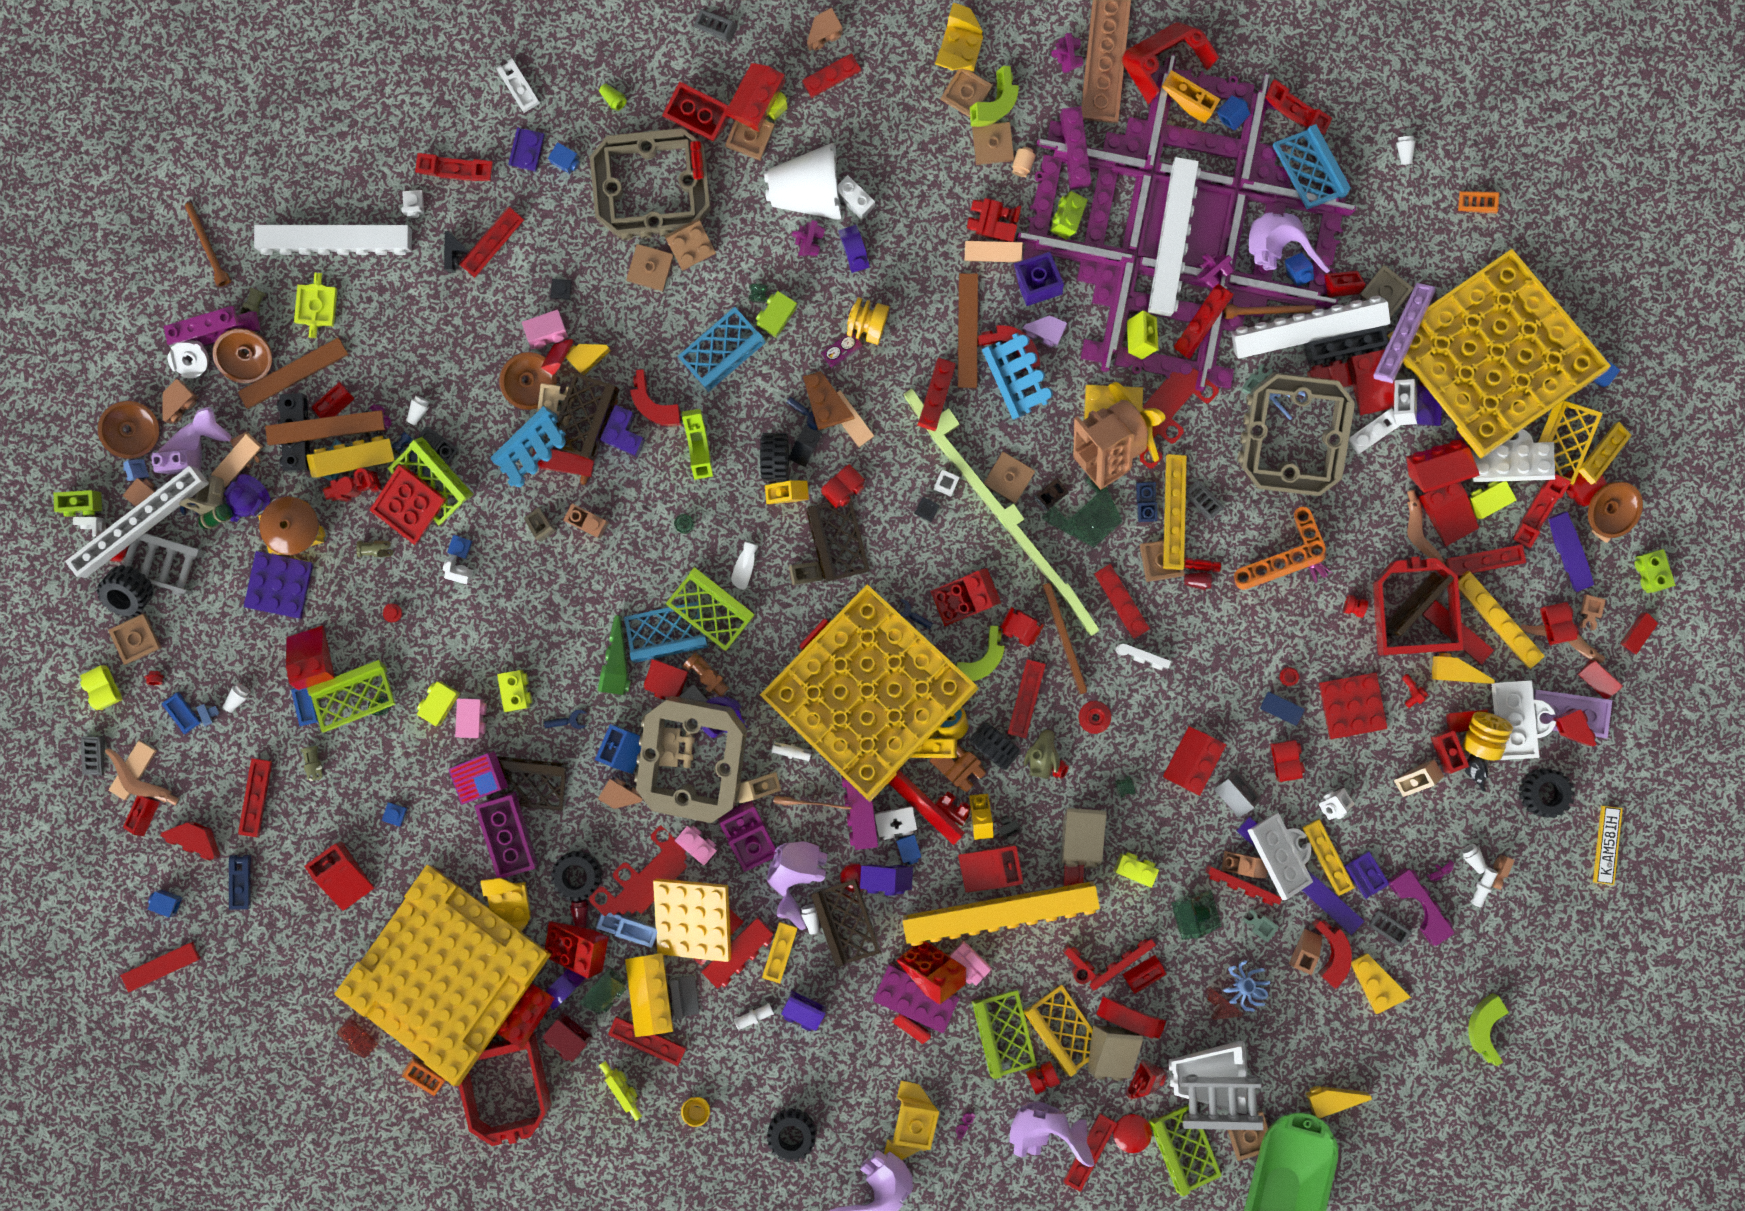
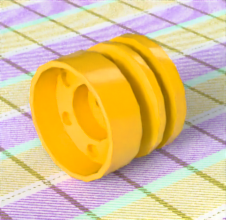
M858 297L849 314L847 336L852 337L856 329V339H859L862 333L866 332V342L878 345L890 306L877 303L874 310H870V300L866 301L865 307H861L863 298Z
M1474 713L1469 725L1470 730L1467 731L1462 744L1464 749L1483 759H1502L1506 748L1505 742L1509 741L1513 730L1512 724L1506 719L1491 713Z

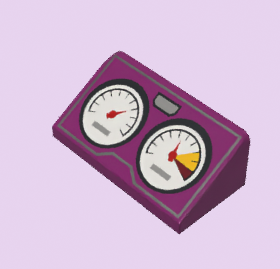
M853 333L852 337L846 335L821 352V355L832 369L861 349L863 345L856 339Z

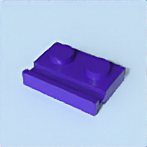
M517 127L508 163L509 166L536 172L545 134Z
M1416 385L1417 424L1441 426L1442 406L1425 386Z
M1369 851L1364 852L1350 863L1344 865L1365 899L1390 885Z

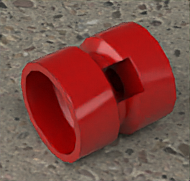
M1051 1061L1041 1064L1040 1069L1035 1067L1026 1071L1036 1095L1045 1092L1046 1087L1053 1088L1061 1084Z

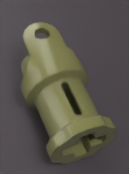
M250 287V294L247 301L243 303L239 315L251 310L257 312L258 316L261 301L267 295Z
M357 541L358 557H363V555L390 557L394 552L393 550H383L391 546L389 541Z
M318 746L300 749L304 755V770L309 781L322 778V763L319 761L317 754Z

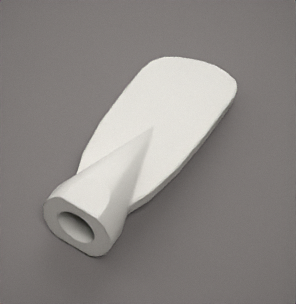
M747 541L744 543V550L736 562L731 577L732 583L742 590L748 586L754 566L755 552L758 549V545Z

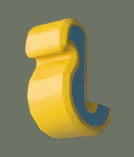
M960 708L953 715L952 720L946 719L929 738L937 736L939 738H957V740L962 738L969 728L964 709Z

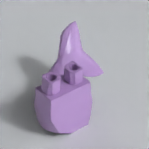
M1271 212L1264 214L1261 218H1257L1252 223L1249 234V252L1254 255V263L1263 265V269H1276L1277 259H1281L1283 247L1290 241H1297L1301 243L1307 254L1326 273L1330 271L1310 244L1305 229L1297 216L1283 213L1282 217L1280 214H1273Z
M210 407L198 410L192 423L187 424L175 433L158 452L152 453L154 472L179 474L188 466L198 468L201 471V435L225 442L231 440V435L216 423L213 410Z
M789 842L776 848L773 861H771L767 882L783 897L777 908V916L789 918L800 930L806 928V925L800 914L802 911L790 894L789 887L799 883L810 884L812 880L822 882L826 871L817 868V866H824L826 864L828 854L819 851V846L808 842Z
M1040 1101L1027 1102L1018 1109L1010 1130L1009 1142L1014 1144L1013 1154L1019 1157H1026L1028 1148V1153L1040 1155L1041 1146L1047 1145L1049 1135L1053 1133L1068 1143L1077 1159L1083 1165L1088 1167L1094 1166V1160L1087 1144L1086 1119L1076 1121L1070 1129L1065 1114Z
M877 1150L870 1160L867 1158L863 1161L860 1168L861 1171L867 1174L866 1181L873 1188L874 1201L868 1205L844 1206L829 1211H898L903 1205L902 1202L913 1190L912 1174L905 1163L891 1152L884 1155Z

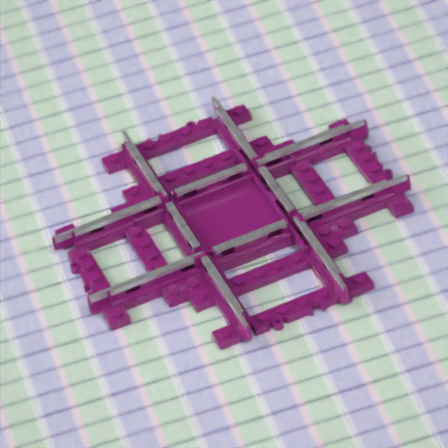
M1172 54L1170 58L1165 59L1164 66L1159 65L1158 70L1151 75L1160 92L1150 104L1148 119L1142 120L1129 117L1125 135L1106 132L1103 150L1087 147L1089 168L1098 170L1084 242L1065 240L1064 238L1047 235L1061 164H1068L1061 122L1052 120L1050 121L1047 140L1038 139L1036 146L1053 149L1054 155H1044L1041 165L1042 171L1035 173V180L1041 183L1037 186L1034 204L1029 209L1035 210L1036 216L1027 218L1030 223L1028 233L1020 232L1017 242H1022L1025 245L1023 260L1051 252L1052 257L1080 262L1076 281L1094 284L1091 303L1110 307L1103 343L1084 339L1080 359L1102 363L1101 370L1107 373L1113 354L1116 355L1114 366L1124 368L1133 366L1131 371L1135 375H1138L1143 368L1145 372L1163 375L1166 379L1170 378L1172 372H1181L1187 375L1192 371V368H1195L1199 372L1195 386L1196 390L1205 391L1206 386L1204 384L1206 378L1215 386L1230 389L1234 369L1216 366L1222 330L1236 331L1237 328L1243 327L1245 315H1237L1233 319H1224L1222 311L1200 343L1196 361L1156 353L1140 359L1128 353V348L1122 347L1129 311L1138 313L1145 311L1148 313L1151 294L1136 292L1134 287L1137 274L1154 277L1155 269L1146 266H1156L1171 176L1166 175L1165 172L1171 173L1172 164L1160 162L1163 145L1236 159L1233 176L1201 170L1199 179L1195 180V186L1198 188L1196 198H1192L1191 205L1194 206V213L1192 217H1189L1188 224H1191V231L1185 240V243H1188L1186 255H1183L1182 262H1185L1183 274H1180L1179 281L1185 284L1210 288V293L1213 288L1206 285L1204 281H1199L1193 275H1197L1203 270L1200 265L1204 262L1202 256L1205 253L1210 256L1216 253L1219 257L1221 254L1225 255L1226 249V256L1230 255L1233 259L1230 263L1235 270L1248 200L1266 204L1264 214L1273 212V214H1280L1283 217L1285 208L1322 215L1315 251L1328 268L1333 264L1336 245L1341 242L1334 239V233H1341L1343 231L1340 227L1342 215L1351 216L1356 210V206L1345 204V197L1340 200L1336 198L1306 209L1297 190L1290 188L1291 179L1285 168L1275 165L1277 153L1273 146L1260 143L1266 108L1277 110L1265 98L1269 89V73L1264 74L1261 89L1258 93H1254V84L1242 82L1237 85L1238 78L1236 76H1230L1226 82L1224 78L1205 75L1203 71L1200 72L1199 77H1193L1191 74L1192 69L1188 71L1175 69L1176 59L1175 54ZM1171 70L1220 99L1228 100L1231 95L1243 98L1248 103L1247 107L1250 115L1243 122L1240 139L1167 125L1172 97L1161 86ZM1125 164L1137 166L1138 169L1126 167ZM1118 174L1136 178L1122 248L1103 245ZM1213 181V182L1223 183V184H1225V185H1224V186H1221V185L1211 184V182ZM1327 186L1326 193L1329 195L1333 194V189ZM1251 190L1261 191V192H1265V193H1264V194H1261V193L1251 192ZM1307 192L1306 195L1311 202L1317 200L1318 195ZM1052 247L1061 248V249H1066V251L1060 250V249H1055V248H1052ZM1106 258L1115 259V260H1120V262H1119V261H1114V260H1109V259H1106ZM1314 260L1312 262L1314 280L1309 281L1308 287H1297L1293 284L1271 280L1273 270H1265L1263 265L1255 263L1252 274L1233 271L1227 276H1223L1220 271L1215 274L1220 281L1219 284L1234 294L1228 304L1233 303L1237 307L1266 306L1267 300L1294 306L1314 305L1316 309L1324 310V307L1331 308L1338 303V299L1322 297L1327 294L1325 274H1329V272L1336 273L1333 268H1329L1330 271L1326 273ZM1233 283H1235V284H1240V285H1245L1246 287L1238 286V285H1233ZM1179 300L1177 311H1174L1171 316L1149 314L1190 323L1202 305ZM1251 314L1248 316L1264 318L1265 314Z

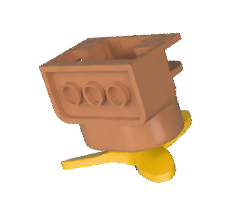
M1113 382L1109 385L1111 394L1117 403L1107 409L1102 408L1097 412L1094 410L1089 412L1088 418L1083 421L1078 416L1074 418L1073 458L1100 490L1125 475L1132 467V460L1143 453L1147 446L1153 461L1159 460L1152 436V427L1159 425L1165 420L1164 413L1155 408L1143 409L1137 399L1118 382Z

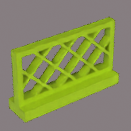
M423 437L413 440L409 447L387 468L393 474L398 464H405V467L409 470L410 465H418L417 476L422 480H431L432 488L435 489V480L443 483V491L438 492L444 494V497L447 498L442 506L444 508V516L440 519L436 515L434 521L439 526L466 500L474 495ZM412 450L417 454L418 462H410L409 453ZM422 466H427L430 469V476H422ZM448 495H453L458 502L455 505H448Z
M695 567L665 603L725 652L755 616V614ZM690 580L697 585V592L686 593L685 586ZM709 594L712 597V604L701 605L700 595ZM698 595L699 606L687 607L686 596ZM676 597H684L685 607L677 608L671 603ZM715 606L727 608V616L716 617ZM713 607L714 618L703 619L701 608ZM699 608L700 619H690L688 610ZM738 617L744 622L740 628L731 629L730 618ZM728 619L729 629L718 631L716 620ZM714 620L715 631L707 632L704 630L703 621ZM718 633H730V640L726 645L719 641Z
M377 660L336 676L335 679L307 688L309 696L312 697L321 732H327L395 705L384 663ZM382 676L383 681L379 688L371 685L376 677ZM363 683L366 686L362 694L354 692L356 686ZM370 687L378 690L373 700L365 697ZM345 690L348 693L344 701L337 700L338 693ZM381 692L387 694L389 701L382 704L377 702ZM352 694L360 697L355 707L347 704ZM326 697L330 701L324 709L320 707L318 700ZM364 699L370 701L371 704L367 710L362 711L359 709ZM334 701L342 704L337 714L329 711ZM346 706L353 709L349 717L344 718L341 716ZM327 714L335 716L332 724L325 726L324 720Z
M1018 990L972 1001L990 1076L993 1079L1002 1078L1003 1075L1037 1066ZM1015 996L1016 1003L1012 1009L1004 1005L1007 997ZM994 1001L999 1004L994 1015L988 1012L986 1003ZM1002 1006L1011 1011L1006 1021L997 1017ZM1014 1013L1020 1016L1021 1020L1017 1028L1009 1024ZM995 1019L1004 1023L999 1033L992 1029ZM1007 1025L1015 1029L1010 1040L1002 1036ZM1018 1032L1025 1036V1042L1022 1047L1013 1042ZM1000 1037L1009 1042L1004 1052L997 1049L996 1044ZM1012 1044L1020 1049L1015 1059L1007 1055ZM1023 1051L1029 1054L1031 1062L1022 1064L1018 1061ZM1006 1056L1013 1060L1010 1068L1003 1070L1001 1063Z
M1189 1104L1159 1118L1155 1117L1148 1120L1176 1192L1183 1197L1190 1194L1189 1191L1222 1176L1203 1129H1198L1200 1134L1197 1141L1188 1138L1191 1129H1187L1185 1136L1176 1133L1180 1122L1183 1123V1120H1181L1183 1113L1189 1110ZM1170 1118L1176 1120L1173 1131L1166 1128L1164 1121ZM1175 1135L1184 1138L1180 1149L1173 1146L1172 1142ZM1187 1140L1196 1143L1192 1154L1183 1151ZM1199 1146L1206 1148L1207 1153L1204 1159L1196 1156ZM1182 1153L1191 1156L1187 1167L1182 1166L1180 1163ZM1194 1159L1203 1162L1199 1172L1191 1169ZM1206 1164L1213 1166L1214 1174L1210 1176L1203 1174ZM1189 1172H1193L1198 1176L1195 1183L1189 1185L1187 1177Z

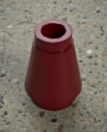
M1207 572L1185 574L1184 585L1205 591L1206 589H1211L1212 574Z
M586 899L571 901L569 908L575 926L586 927L589 906Z

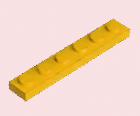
M1166 455L1163 569H1184L1186 455Z
M1467 571L1458 579L1459 591L1529 669L1545 657L1470 571Z

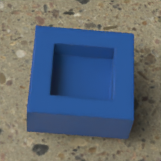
M453 535L447 553L467 559L473 541Z
M388 802L382 821L401 827L407 808Z

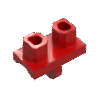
M947 792L938 799L936 805L953 822L963 826L970 816L971 806L962 802L957 807L953 804L956 798L955 795Z

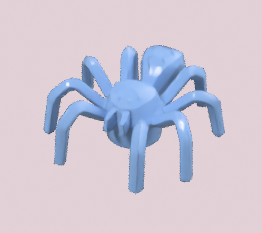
M1244 960L1239 963V971L1242 977L1233 972L1236 966L1228 968L1230 974L1239 979L1234 980L1236 984H1233V986L1236 988L1227 987L1223 991L1226 993L1239 992L1229 1003L1237 1004L1236 1000L1243 995L1240 1002L1241 1007L1245 1011L1254 1012L1253 1008L1244 1005L1246 995L1251 1004L1265 1006V1003L1255 1002L1252 998L1257 1000L1266 999L1268 997L1267 991L1256 987V985H1270V981H1254L1251 979V975L1265 971L1264 968L1248 972L1246 978L1242 966L1247 963Z

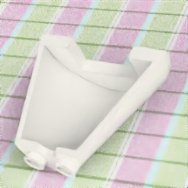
M830 143L768 169V171H764L765 182H768L769 190H766V199L771 201L772 207L837 220L841 219L836 174V144Z
M1236 1041L1169 1059V1070L1173 1071L1174 1074L1170 1077V1085L1174 1087L1175 1095L1189 1099L1188 1087H1182L1181 1085L1182 1077L1188 1074H1196L1198 1077L1247 1076V1055L1244 1041ZM1196 1087L1197 1101L1209 1104L1208 1087ZM1216 1087L1217 1107L1229 1110L1228 1087ZM1236 1088L1238 1113L1247 1114V1088Z

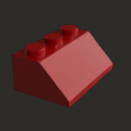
M751 63L725 115L759 132L786 82L785 74L767 65Z
M680 81L662 114L663 117L713 142L724 131L730 119L729 116L725 115L728 105Z
M1461 439L1406 456L1409 477L1424 493L1480 476L1470 448Z
M1188 726L1162 777L1200 796L1226 744Z

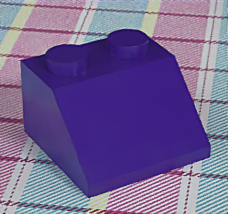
M1051 252L1014 263L1020 292L1026 306L1063 294L1064 283Z
M791 991L781 1015L788 1022L794 1023L796 1021L800 1023L801 1027L807 1031H816L825 1016L826 1006Z

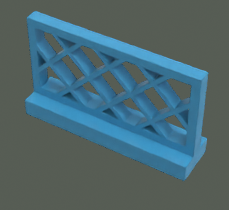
M1316 124L1310 126L1306 131L1273 143L1272 146L1306 209L1336 198L1340 200L1346 197L1351 187ZM1305 138L1308 143L1307 148L1296 144L1297 140ZM1287 145L1292 147L1290 154L1283 152L1280 146ZM1294 149L1305 152L1303 159L1292 155ZM1307 153L1315 156L1316 163L1305 160ZM1290 160L1301 163L1299 170L1290 166ZM1303 165L1313 168L1311 175L1301 171ZM1316 169L1324 173V179L1314 176ZM1299 176L1309 179L1307 186L1299 183ZM1311 181L1322 184L1320 191L1310 187ZM1324 186L1331 187L1334 193L1329 195L1322 192ZM1307 192L1318 195L1317 200L1310 202L1306 196Z
M734 307L680 353L678 358L709 392L766 342L762 335ZM736 313L739 317V325H729V318ZM725 328V337H715V330ZM728 329H738V338H728ZM742 329H750L753 332L748 339L741 338ZM704 340L711 341L710 350H700V344ZM714 341H724L723 351L713 350ZM727 341L737 342V348L734 351H727ZM689 353H696V363L687 362L684 357ZM700 353L710 354L709 363H699ZM713 354H723V359L719 364L712 363ZM699 366L708 367V373L703 378L698 374Z
M699 602L687 603V607L699 606ZM685 604L678 605L675 607L682 608L685 607ZM670 607L624 617L630 657L633 663L709 648L708 641L703 633L694 637L688 632L692 628L691 624L686 631L679 628L677 625L682 619L681 616L678 617L674 624L667 620L668 614L673 612ZM697 608V614L693 620L700 619L699 608ZM654 615L661 618L656 627L647 623L650 617ZM638 619L642 622L637 632L630 628V620ZM664 621L672 625L667 635L658 630ZM645 625L653 629L648 639L639 634ZM675 628L684 633L679 640H673L669 637ZM656 632L665 637L661 644L651 642ZM637 636L646 641L642 648L634 649L633 642Z

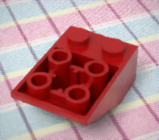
M988 568L976 571L930 591L944 626L1002 603Z
M342 841L335 843L304 866L315 883L342 911L375 889Z
M1015 844L958 854L965 893L1024 884Z
M550 921L545 950L551 953V956L548 958L549 960L586 978H591L603 972L609 937L592 929Z
M923 941L921 945L913 946L897 958V962L922 992L939 1005L966 985L967 967L926 941Z

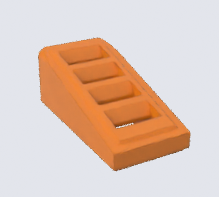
M1459 192L1458 211L1497 214L1499 192ZM1465 196L1469 197L1468 206H1464ZM1473 197H1477L1476 207H1472ZM1481 198H1484V207H1480ZM1488 198H1492V207H1488Z
M412 1057L402 1071V1077L433 1096L436 1095L446 1081L415 1057ZM413 1067H417L415 1072L411 1074L410 1071L413 1069ZM422 1070L424 1072L419 1079L416 1078ZM427 1075H430L431 1077L428 1079L426 1084L423 1083ZM437 1079L438 1081L433 1088L429 1087L432 1081Z

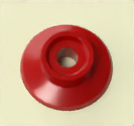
M1100 701L1087 702L1079 711V723L1088 733H1102L1111 723V712ZM1093 714H1098L1099 719L1097 721L1092 719Z

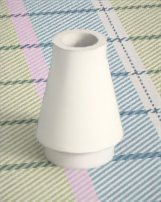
M1414 136L1398 137L1396 145L1401 165L1413 164L1416 143Z
M415 396L411 400L406 421L417 425L429 409L428 405L430 402L420 396Z
M242 684L232 686L223 704V708L232 713L234 709L249 698V689Z
M1475 844L1466 846L1462 850L1463 859L1478 874L1485 872L1487 865L1480 848L1476 847Z
M814 904L803 906L800 914L808 928L809 934L819 933V917Z

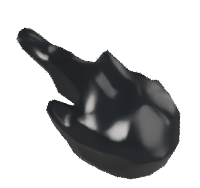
M1471 754L1467 760L1469 767L1465 768V773L1476 781L1480 789L1485 792L1484 780L1488 778L1487 759Z

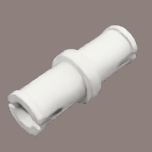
M774 741L771 753L788 756L789 759L793 757L809 762L812 749L797 747L792 743L788 745Z
M1487 867L1481 881L1477 883V890L1471 900L1475 906L1483 907L1488 893L1492 891V884L1498 875L1496 870Z
M767 1003L756 1010L751 1009L749 1013L735 1018L734 1022L739 1031L753 1023L755 1025L758 1024V1021L774 1015L770 1004Z

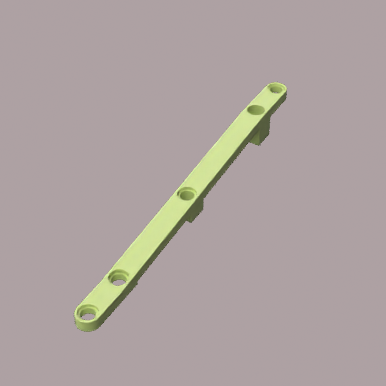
M910 389L903 395L919 418L923 404L913 389ZM949 408L942 412L936 431L927 429L935 443L1064 598L1088 634L1093 636L1099 632L1097 625L1069 584H1065L1018 527L1017 524L1022 522L1024 518L1014 503L1004 509L945 437V435L959 427V422Z

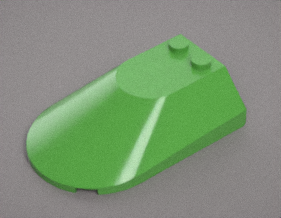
M1291 1113L1279 1118L1268 1128L1261 1143L1244 1211H1326L1338 1161V1145L1336 1138H1334L1329 1126L1324 1121L1307 1113Z

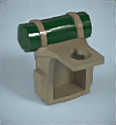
M216 476L206 478L209 484L197 492L196 499L188 497L179 502L180 506L200 514L198 523L203 529H212L233 517L230 506L223 504L222 498L225 496L224 480Z

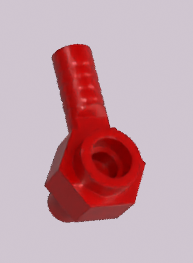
M1408 674L1401 678L1408 685L1412 695L1411 698L1404 702L1408 708H1411L1417 702L1422 704L1427 700V696H1429L1427 691L1423 687L1418 688Z

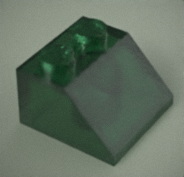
M1212 890L1185 896L1171 902L1182 940L1201 938L1222 927Z
M610 967L579 1003L599 1015L603 1010L607 1012L614 1004L611 1002L614 997L617 996L619 998L626 991L624 986L627 982Z

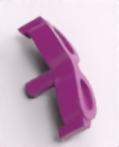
M373 404L369 407L371 411L382 410L383 415L385 413L384 408L380 405ZM384 415L385 430L383 431L385 432L390 428L391 419Z
M1449 859V862L1443 868L1436 864L1435 867L1438 871L1430 875L1427 874V877L1431 881L1442 879L1444 875H1448L1453 870L1454 863Z
M966 1112L963 1114L962 1120L964 1124H958L955 1129L958 1139L961 1140L965 1136L968 1125L975 1119V1113Z

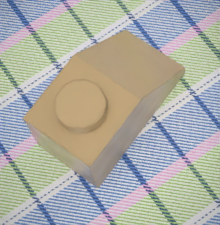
M1432 760L1396 778L1394 782L1402 796L1405 797L1436 785L1444 775L1436 761Z
M774 772L741 782L738 796L739 803L752 801L781 791L777 773Z

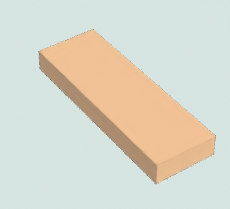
M965 241L964 260L1022 261L1023 243Z
M840 390L837 392L855 417L854 420L841 424L860 448L871 440L874 435Z
M249 433L245 434L211 475L223 479L225 488L228 487L263 446Z
M143 741L137 742L125 762L137 780L141 778L157 752L156 749ZM117 775L108 791L123 800H127L130 793L123 788Z

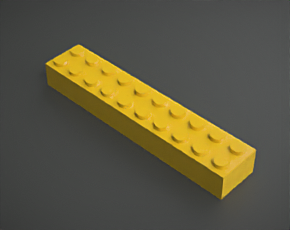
M1093 881L908 914L903 916L902 921L906 943L916 946L923 944L925 940L938 942L942 940V937L947 936L950 939L960 938L961 934L964 933L977 935L980 934L981 930L988 929V932L1000 930L999 927L1016 928L1019 927L1020 923L1025 922L1027 925L1037 924L1038 920L1046 919V922L1055 921L1057 917L1064 915L1065 918H1072L1077 916L1076 913L1084 912L1085 915L1094 914L1096 910L1100 909L1096 886Z

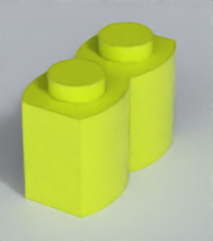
M100 665L80 675L81 687L88 692V702L92 708L103 710L122 700L120 691L106 665Z

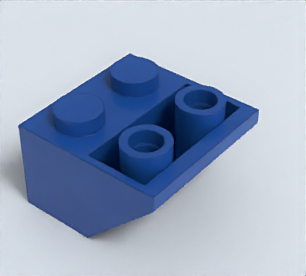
M610 724L595 760L633 774L637 766V756L641 752V746H639L641 735L616 724Z

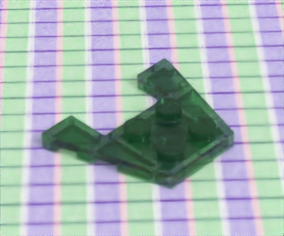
M1087 476L1084 481L1097 494L1069 520L1055 506L1041 518L1048 524L1095 548L1122 524V519L1108 492L1107 486L1100 490L1093 480Z

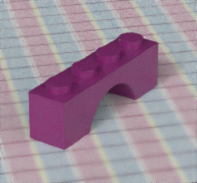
M1081 106L1063 108L1060 113V121L1067 150L1070 190L1089 188L1091 176Z
M1403 868L1388 879L1389 886L1397 897L1402 899L1411 897L1421 903L1424 910V920L1420 930L1429 943L1436 947L1454 934L1451 929L1453 925L1447 917L1444 918L1441 915L1442 909L1435 901L1432 902L1429 897L1431 895L1429 890L1424 885H1420L1417 873L1413 869Z

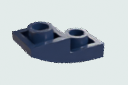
M1136 482L1138 522L1157 521L1156 482Z
M1269 691L1260 707L1261 710L1295 726L1298 725L1305 711L1304 708Z

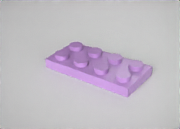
M1533 689L1534 699L1543 700L1550 704L1556 713L1553 715L1542 713L1540 720L1543 723L1548 724L1554 721L1553 717L1572 709H1581L1587 715V724L1593 730L1595 736L1608 738L1612 700ZM1556 725L1552 731H1558Z

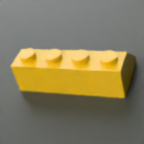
M663 953L625 959L635 1037L673 1032L674 1027Z

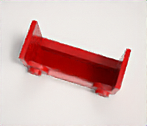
M1176 22L1124 52L1122 63L1148 104L1152 103L1160 92L1151 77L1159 68V62L1156 58L1158 55L1186 40L1206 71L1210 70L1219 59V56L1202 30Z

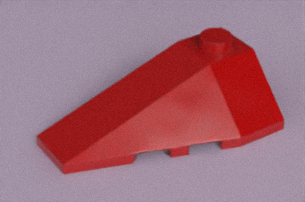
M1142 1059L1126 1092L1127 1097L1135 1099L1157 1091L1159 1086H1162L1166 1080L1164 1069Z

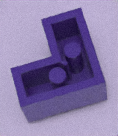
M615 405L600 440L636 457L639 456L645 442L643 437L629 432L635 414Z
M861 865L860 889H866L867 893L878 894L879 891H884V895L895 896L896 894H905L907 890H912L913 866Z

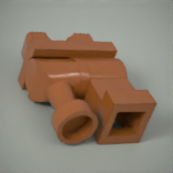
M697 652L682 666L687 671L693 669L700 676L701 683L708 685L706 690L709 693L714 691L721 697L729 689L722 681L725 677L722 674L718 675L717 671Z
M958 744V758L955 761L951 758L929 759L956 787L959 786L966 792L973 787V784L967 779L971 773L978 779H981L987 773L981 762L971 752L965 751Z

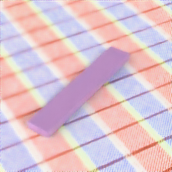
M1416 283L1374 373V379L1389 383L1394 382L1436 291L1434 286Z

